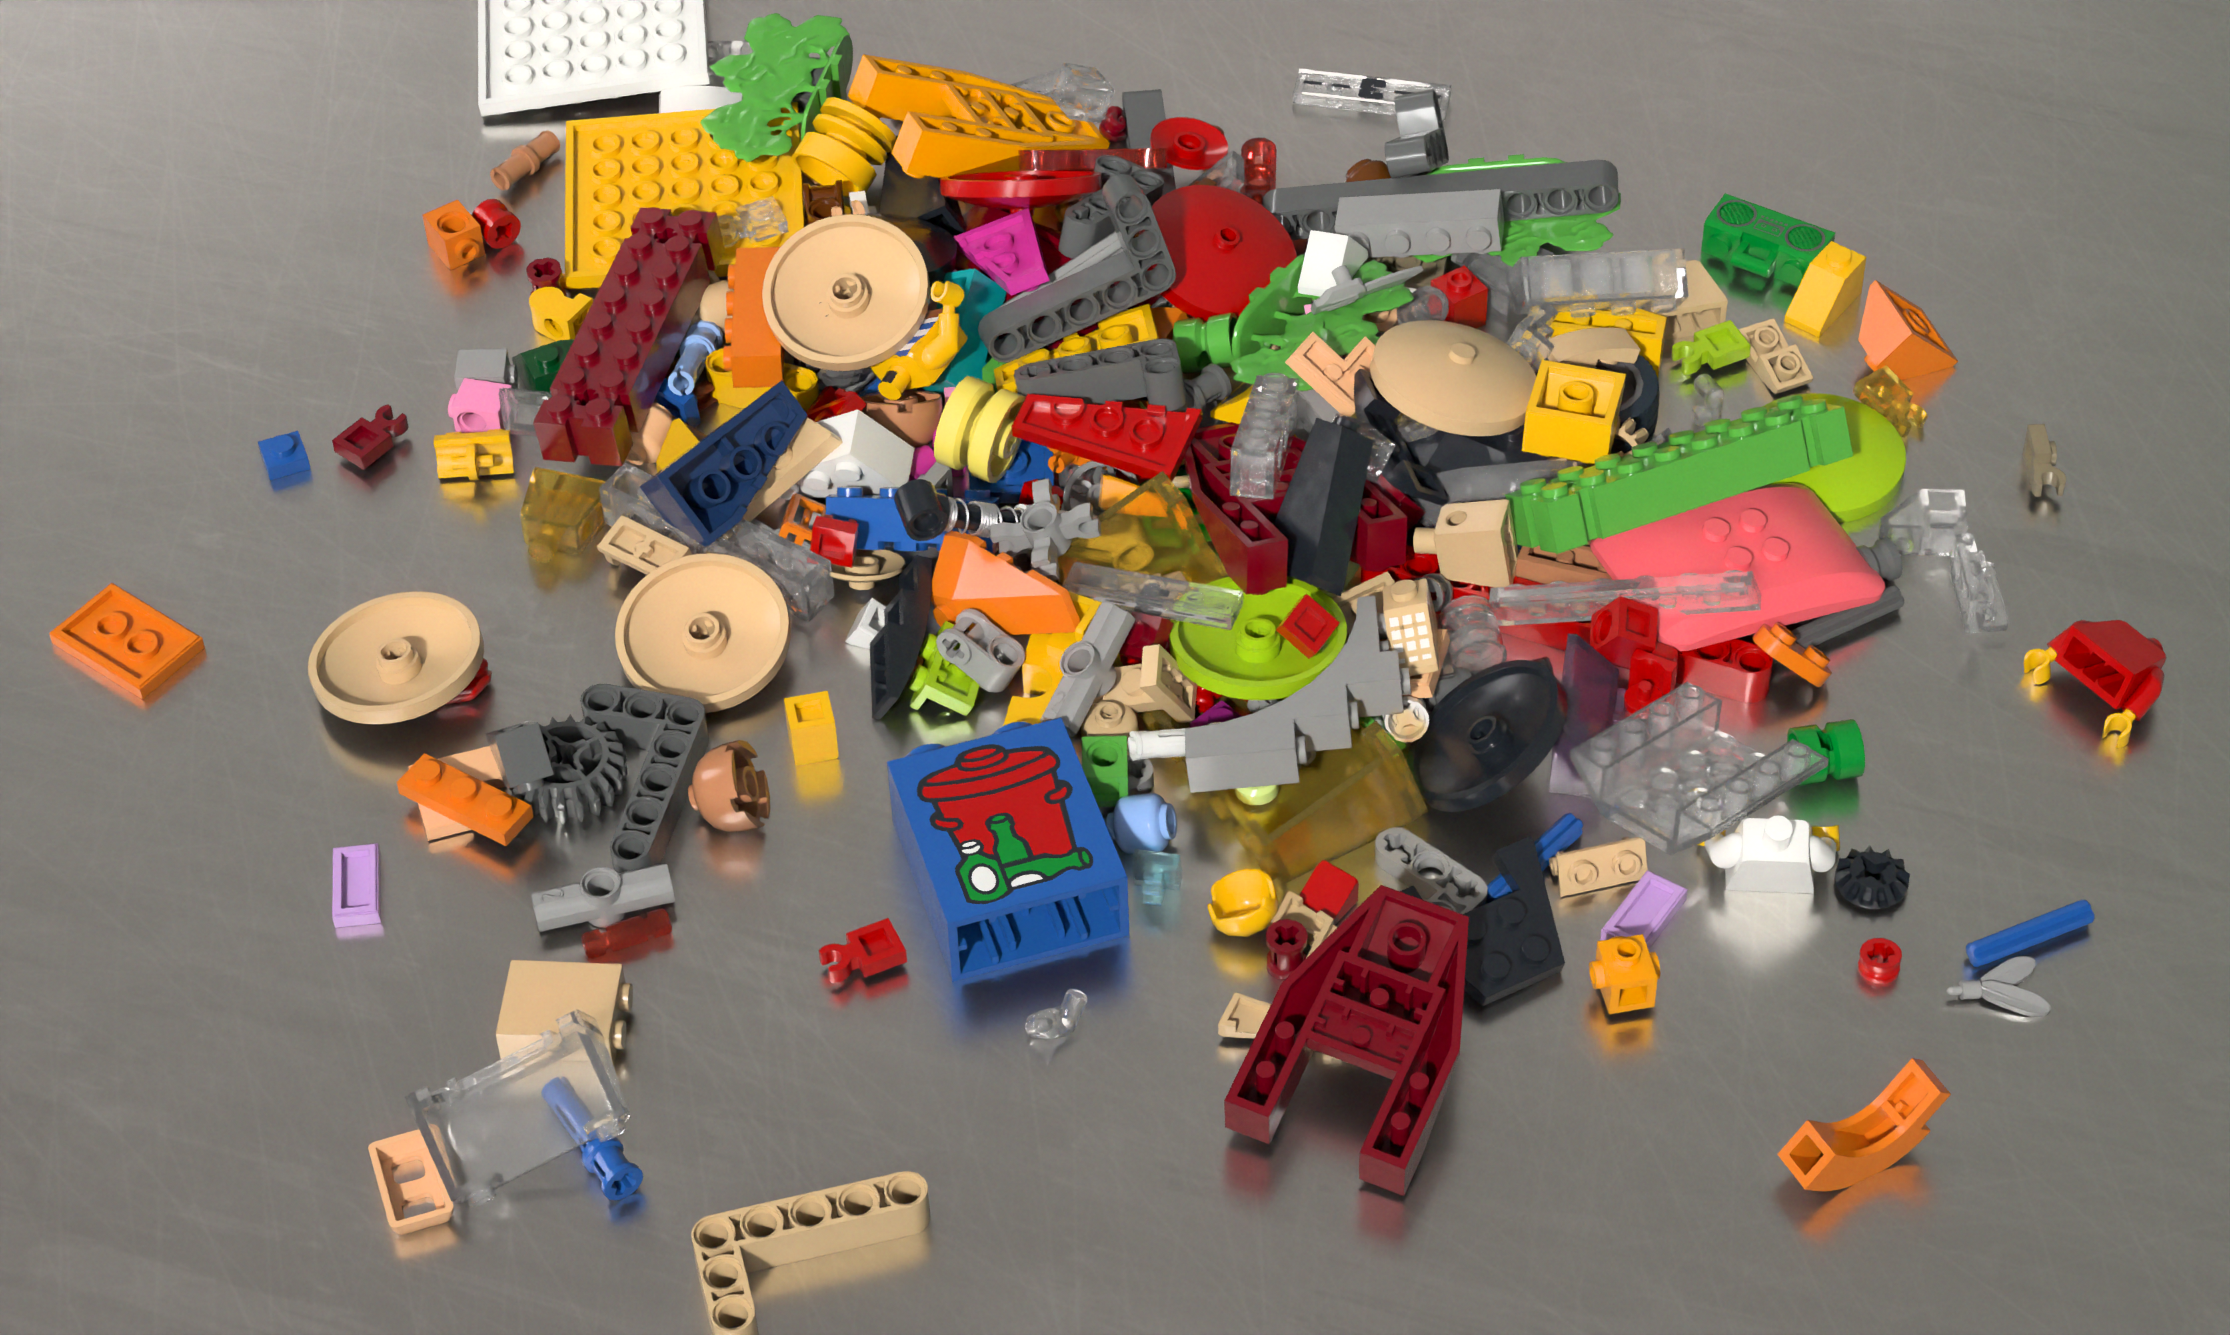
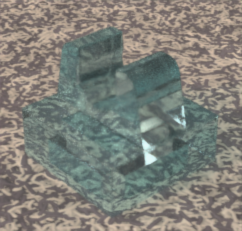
M1139 849L1134 850L1132 861L1134 884L1142 886V894H1145L1143 903L1162 906L1166 889L1180 891L1183 876L1180 855Z

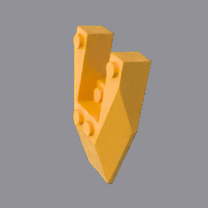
M863 54L848 93V97L855 105L873 114L879 120L880 118L904 121L892 150V155L907 175L919 179L925 176L940 178L948 175L980 172L1043 170L1107 151L1110 145L1109 141L1101 135L1098 128L1079 106L961 70Z

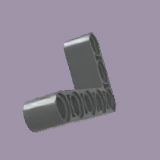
M1128 174L1114 175L1107 180L1102 190L1104 203L1123 251L985 315L979 322L978 333L994 360L1004 363L1016 360L1162 293L1171 287L1176 277L1175 267L1151 204L1133 177ZM1132 195L1129 201L1120 204L1125 197ZM1145 230L1139 237L1133 238L1137 232ZM1157 264L1154 269L1147 271L1150 266ZM1120 281L1115 287L1109 288L1114 282ZM1083 298L1078 304L1071 306L1075 300ZM1044 316L1041 321L1033 323L1038 317ZM1007 333L1002 339L995 340L999 335Z
M611 684L592 685L581 695L580 702L583 719L588 716L593 725L603 722L608 731H615L622 746L649 750L611 841L610 852L613 869L621 873L661 864L688 797V788L692 784L694 770L698 761L704 756L709 744L705 708L700 701L690 697Z

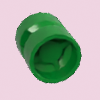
M1854 719L1827 722L1823 730L1817 725L1793 727L1788 730V761L1792 776L1797 785L1825 782L1828 774L1836 780L1861 777L1865 769L1864 743L1858 724Z

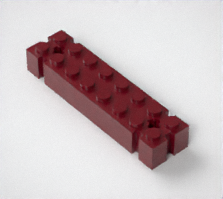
M640 207L630 227L632 236L624 239L550 387L552 397L543 401L533 421L543 460L575 463L579 455L589 456L591 464L623 467L633 446L630 432L639 433L699 307L703 294L710 283L708 270L716 271L725 252L716 212L686 210L679 216H672L671 209Z

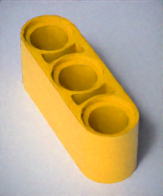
M723 349L711 352L705 360L707 380L714 386V390L709 392V394L716 398L719 403L744 409L772 388H733L732 371H724ZM784 363L783 382L804 411L807 412L819 396L817 375L810 369Z

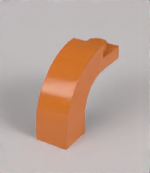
M1911 1058L1882 1093L1864 1109L1846 1119L1832 1123L1807 1120L1777 1155L1806 1190L1834 1191L1852 1186L1885 1170L1920 1143L1931 1131L1925 1123L1947 1100L1951 1093L1923 1060Z

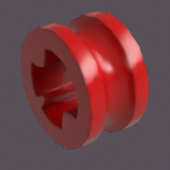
M1873 938L1862 944L1859 952L1858 969L1865 979L1873 983L1885 984L1892 982L1898 977L1902 951L1896 943L1885 938ZM1875 956L1883 957V962H1885L1887 959L1888 962L1878 963L1877 958H1875L1874 960H1872V958Z

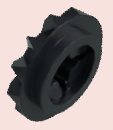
M1869 845L1864 852L1851 849L1846 858H1839L1835 871L1836 887L1845 899L1857 906L1869 909L1890 907L1903 899L1909 887L1910 873L1905 871L1904 860L1893 859L1889 849L1879 853L1874 852ZM1865 870H1869L1872 874L1881 873L1880 880H1876L1872 876L1865 878Z

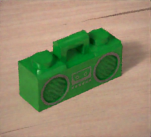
M1725 193L1705 220L1701 251L1729 261L1732 266L1765 278H1769L1773 273L1775 274L1774 278L1799 287L1812 260L1831 241L1834 242L1835 232Z

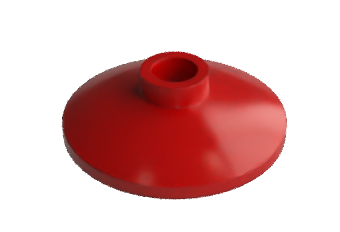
M1174 117L1163 120L1155 125L1150 136V144L1153 151L1165 162L1183 169L1205 170L1216 167L1225 160L1228 153V142L1225 136L1211 124L1194 118Z

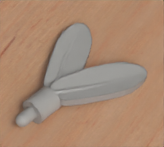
M2029 956L2009 959L1989 971L1980 980L1959 981L1958 986H1950L1947 989L1949 995H1959L1961 1000L1980 999L1982 996V998L1993 1004L2026 1016H2045L2051 1010L2049 1003L2040 995L2017 987L2018 984L2031 976L2036 966L2035 959Z

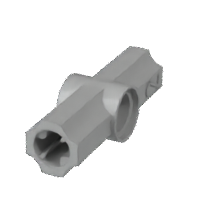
M1102 602L1099 605L1082 640L1066 648L1061 656L1060 669L1064 675L1040 719L1042 722L1062 718L1069 737L1074 738L1094 699L1106 694L1115 683L1116 670L1112 664L1136 620L1129 612L1107 602Z
M666 863L621 873L608 867H596L588 870L582 876L580 882L531 893L539 932L586 921L593 926L601 928L611 927L618 924L626 912L675 902L670 873Z

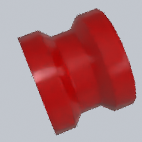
M487 199L481 202L472 213V217L480 225L484 240L492 248L500 249L509 246L520 233V220L512 212H509L500 200Z

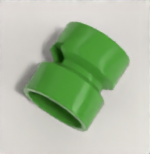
M1236 314L1212 315L1206 323L1199 317L1177 320L1174 323L1173 341L1176 343L1182 373L1201 372L1209 364H1216L1221 368L1232 367L1230 364L1234 360L1232 355V337L1238 320Z

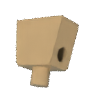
M1660 254L1651 261L1650 267L1643 271L1641 288L1642 308L1645 311L1667 317L1664 341L1694 336V332L1726 321L1728 300L1700 261L1689 260L1675 263L1670 254Z
M1502 499L1444 505L1441 507L1435 528L1416 527L1413 537L1414 552L1419 554H1437L1440 573L1447 580L1511 590L1519 553L1509 500Z

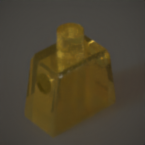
M535 467L520 512L524 542L529 545L528 552L530 556L539 562L547 563L552 560L556 551L572 555L582 554L615 512L610 482Z

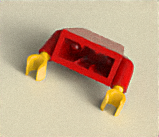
M2122 620L2100 622L2076 621L2047 643L2048 649L2046 651L2043 649H2032L2025 654L2024 673H2028L2036 668L2033 672L2035 684H2042L2050 679V663L2055 660L2114 709L2122 708L2123 713H2114L2106 718L2102 734L2104 739L2108 732L2112 730L2121 731L2122 733L2117 740L2116 748H2123L2128 744L2132 722L2134 720L2140 721L2161 694L2165 678L2164 672L2161 669L2166 661V654L2161 643L2155 638H2146Z

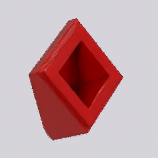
M1322 860L1312 872L1299 896L1303 898V905L1315 913H1318L1320 910L1334 919L1333 925H1336L1358 902L1359 882L1354 876L1328 861Z

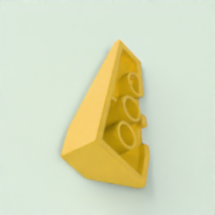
M1146 304L1116 313L1098 321L1099 329L1082 337H1079L1076 332L1064 337V342L1052 351L1037 349L995 368L994 375L997 390L1007 389L1017 393L1014 371L1029 363L1159 339L1150 305Z

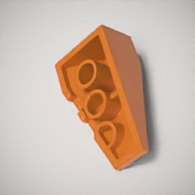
M952 530L945 534L932 578L931 602L934 606L933 615L940 627L945 621L955 625L957 616L964 609L971 608L983 613L990 622L1007 635L1075 632L1080 619L1067 589L1033 569L1027 573L1022 572L1013 565V557L1004 552L995 556L985 550L987 549L986 541L977 536L966 533L961 534ZM972 623L968 630L971 631L976 624Z

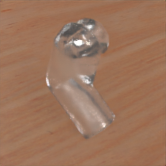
M1067 990L1060 1007L1041 1009L1027 1017L1025 1022L1026 1032L1033 1039L1041 1038L1044 1040L1071 1035L1076 1029L1087 1004V996L1080 990Z

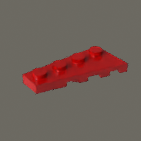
M1027 394L1011 426L1012 436L1171 485L1202 421V409L1187 408L1186 412L1166 411V406L1148 404L1147 409L1123 407V402L1105 401V404L1095 405L1084 404L1082 398Z

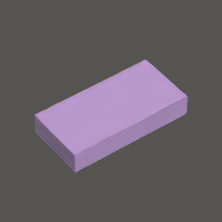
M378 843L333 848L332 918L335 928L381 923V853Z
M1647 870L1602 928L1600 940H1609L1616 936L1628 937L1643 934L1649 950L1686 901L1688 889Z

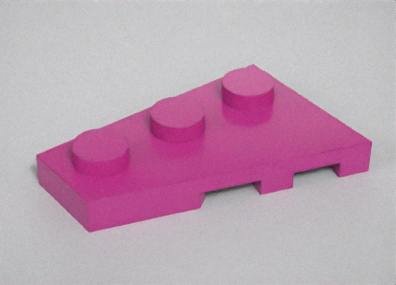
M1029 208L953 237L958 250L1011 296L1019 292L1033 291L1041 284L1050 281L1035 223Z

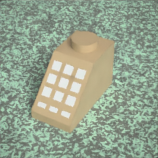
M1427 579L1415 581L1401 580L1393 585L1384 586L1383 612L1390 651L1398 650L1400 668L1409 667V676L1439 671L1438 621Z

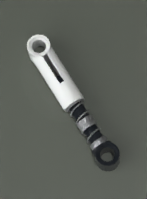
M915 479L905 483L896 491L894 496V503L905 531L911 539L916 541L934 539L943 531L949 532L953 528H958L961 534L968 530L973 536L989 538L992 524L1001 522L1020 523L1021 514L1030 506L1019 504L1014 509L1005 506L999 510L995 504L971 501L966 505L962 499H953L945 494L937 493L935 486L930 481L924 479ZM1059 510V511H1058V513L1068 512V511H1065V510ZM1119 511L1108 517L1093 515V519L1099 518L1101 522V536L1090 539L1072 538L1069 549L1064 553L1109 560L1115 569L1131 571L1138 569L1148 561L1151 555V546L1138 518L1131 512Z

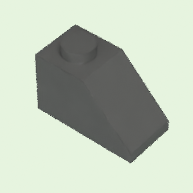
M526 721L486 733L489 746L506 787L517 786L518 792L523 793L545 786L543 778L554 775L538 722Z

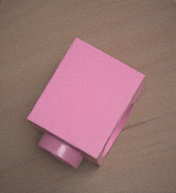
M464 378L457 394H452L448 405V414L450 418H453L455 431L474 433L487 432L492 429L510 430L517 415L512 385Z

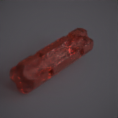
M660 908L647 912V918L642 919L641 915L607 925L605 926L606 931L600 932L599 928L583 933L581 935V942L588 959H594L606 955V950L610 948L612 952H616L647 942V936L653 935L654 939L669 935L672 932V925L667 911Z

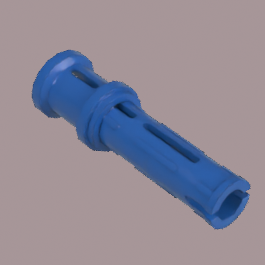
M557 1079L551 1082L543 1092V1099L553 1109L570 1136L581 1148L584 1167L590 1173H595L602 1182V1192L609 1200L616 1201L630 1196L642 1183V1170L635 1163H630L625 1157L621 1141L617 1137L604 1132L599 1122L580 1099L570 1081L564 1079L562 1082L561 1079Z

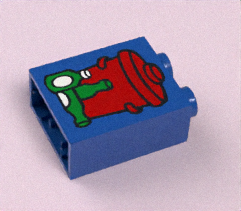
M1062 718L1034 725L1027 722H1013L997 729L990 736L950 746L926 744L913 749L903 758L887 761L892 821L952 982L1130 936L1127 874Z

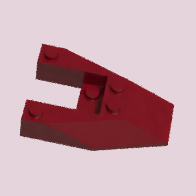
M1258 418L1249 426L1229 422L1198 428L1184 456L1190 490L1196 508L1228 576L1246 595H1263L1270 590L1287 587L1288 539L1272 523L1275 522L1306 445V441ZM1366 479L1350 556L1365 571L1381 572L1388 569V567L1405 564L1407 516Z
M1380 885L1281 983L1224 1100L1225 1128L1270 1144L1314 1050L1387 1077L1393 1081L1359 1152V1179L1404 1196L1424 1153L1460 1055L1469 917Z

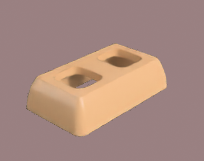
M430 1128L410 1131L372 1142L369 1145L368 1150L387 1219L395 1233L404 1235L446 1223L451 1219L454 1206ZM414 1160H420L423 1163L425 1175L422 1178L402 1184L395 1182L392 1174V1169L395 1166ZM425 1197H430L434 1200L436 1210L405 1219L402 1210L404 1204Z

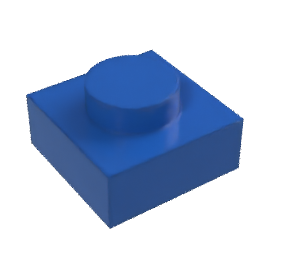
M664 378L656 395L657 403L664 406L673 416L680 418L683 422L694 428L701 423L697 407L698 400L695 394L691 392L686 395L685 390L682 396L674 394L668 386V379Z
M298 431L258 441L260 454L270 481L311 469Z

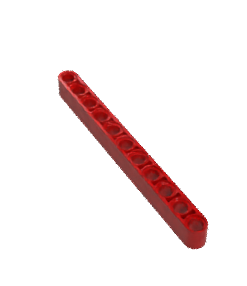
M1406 545L1405 564L1391 566L1381 572L1365 571L1361 567V583L1387 571L1395 583L1401 580L1413 581L1430 573L1441 574L1437 554L1415 553L1413 547ZM1350 556V560H1349V561L1354 562V563H1357V562ZM1517 576L1514 577L1511 590L1448 580L1453 587V599L1447 604L1445 609L1436 612L1438 615L1630 670V665L1625 667L1589 655L1592 614L1609 604V602ZM1430 592L1432 601L1436 600V592ZM1732 639L1689 651H1678L1676 683L1744 703L1760 702L1769 693L1773 658L1756 644Z

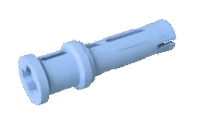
M700 320L689 328L687 337L683 339L680 346L681 357L668 379V386L674 394L682 396L684 390L686 395L690 394L701 372L706 368L705 360L707 356L721 348L723 333L715 323Z

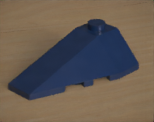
M780 381L651 477L640 488L667 523L707 547L741 521L748 510L746 508L757 491L762 488L767 480V475L779 456L786 450L806 418L807 413L784 382Z

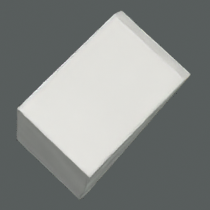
M1311 230L1299 278L1298 293L1320 297L1325 290L1337 285L1331 272L1342 265L1347 266L1353 278L1368 258V250L1347 235Z

